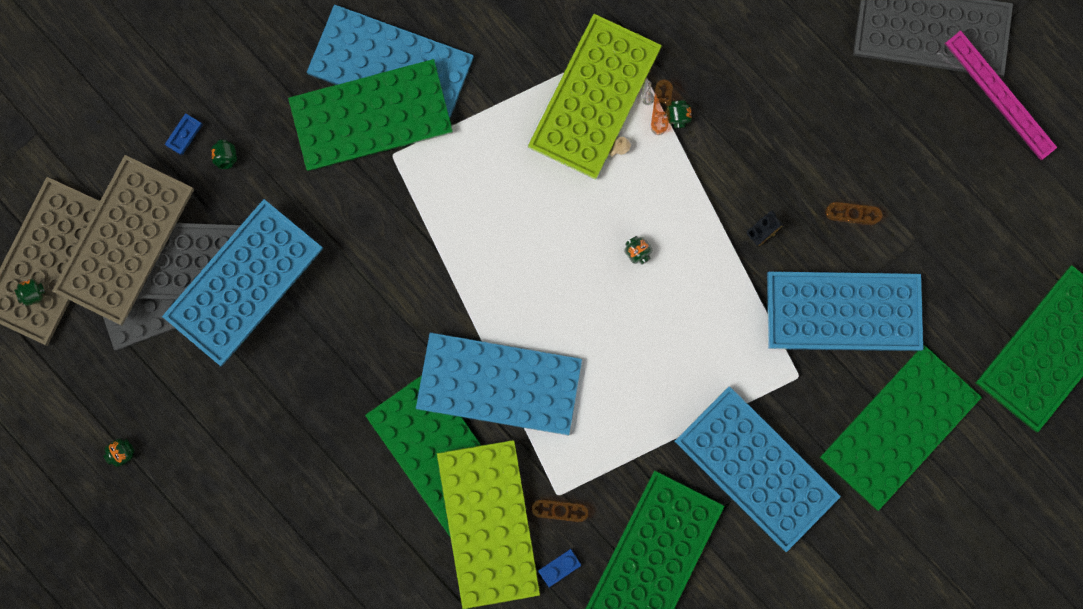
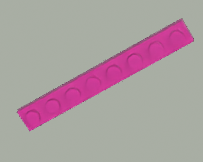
M961 30L944 43L1040 160H1043L1057 148Z

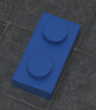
M185 113L165 145L182 156L203 124Z
M570 549L538 572L548 587L579 568L581 564Z

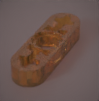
M660 80L655 88L651 131L656 135L664 134L668 128L670 115L668 106L671 105L673 86L668 80ZM662 85H666V89H669L665 92V98H661L662 90L659 88H662ZM664 103L667 106V110L659 112L656 109V105ZM659 117H662L661 124L665 126L661 130H657V126H654V124L658 123Z
M833 202L829 204L825 211L828 219L840 222L875 225L882 218V212L879 208L865 205ZM836 207L837 211H843L846 208L845 213H837L836 216H833V212H830V210ZM856 209L859 212L858 218H851L849 210ZM863 210H865L864 214H870L873 211L874 215H877L874 220H871L870 216H865L864 220L861 219Z
M538 500L532 506L533 514L539 518L582 522L588 517L587 508L581 504ZM539 503H543V507L549 508V504H553L551 509L552 516H548V511H543L541 515L538 514L535 507L539 506ZM558 505H562L566 509V513L562 517H558L554 513V509ZM568 506H573L572 511H577L579 507L582 508L585 516L577 519V515L571 514V518H567L569 514Z

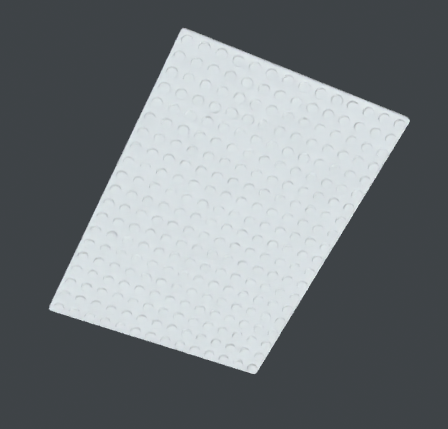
M564 73L453 125V133L417 142L393 154V160L482 342L582 359L569 436L524 428L557 495H562L678 438L728 386L746 403H749L799 377L786 349H768V314L671 124L667 122V117L647 78L617 138H627L631 143V147L623 155L616 153L611 157L609 154L596 180L528 148V144ZM635 236L644 237L653 249L649 255L651 259L643 265L640 262L633 264L624 252L625 243Z

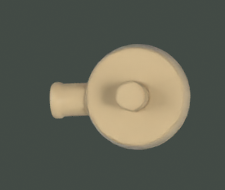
M625 137L617 138L613 144V149L609 152L610 156L613 157L616 153L620 155L627 153L631 147L630 141Z

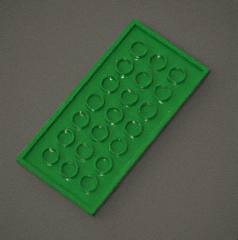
M434 59L288 98L307 171L453 133Z
M1072 265L1067 268L975 382L1035 432L1040 431L1083 377V274Z
M923 345V350L917 351L819 458L875 510L879 511L982 397Z
M421 375L365 416L450 536L437 453L481 446V444L461 417L416 409Z
M654 471L585 609H674L724 506Z

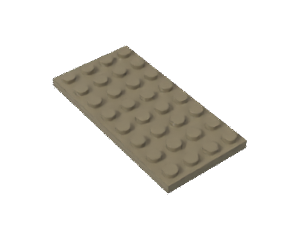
M124 155L52 292L123 326L194 188Z
M46 177L0 267L1 325L48 346L70 302L69 299L52 292L95 212L100 202L99 200ZM29 279H35L38 284L42 283L45 294H42L43 300L30 306H24L23 303L19 304L14 289H17L18 283Z

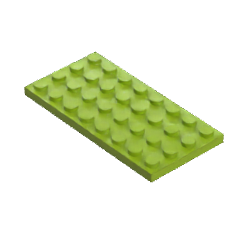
M593 14L528 144V148L596 180L662 45Z
M514 440L437 453L462 609L540 596Z

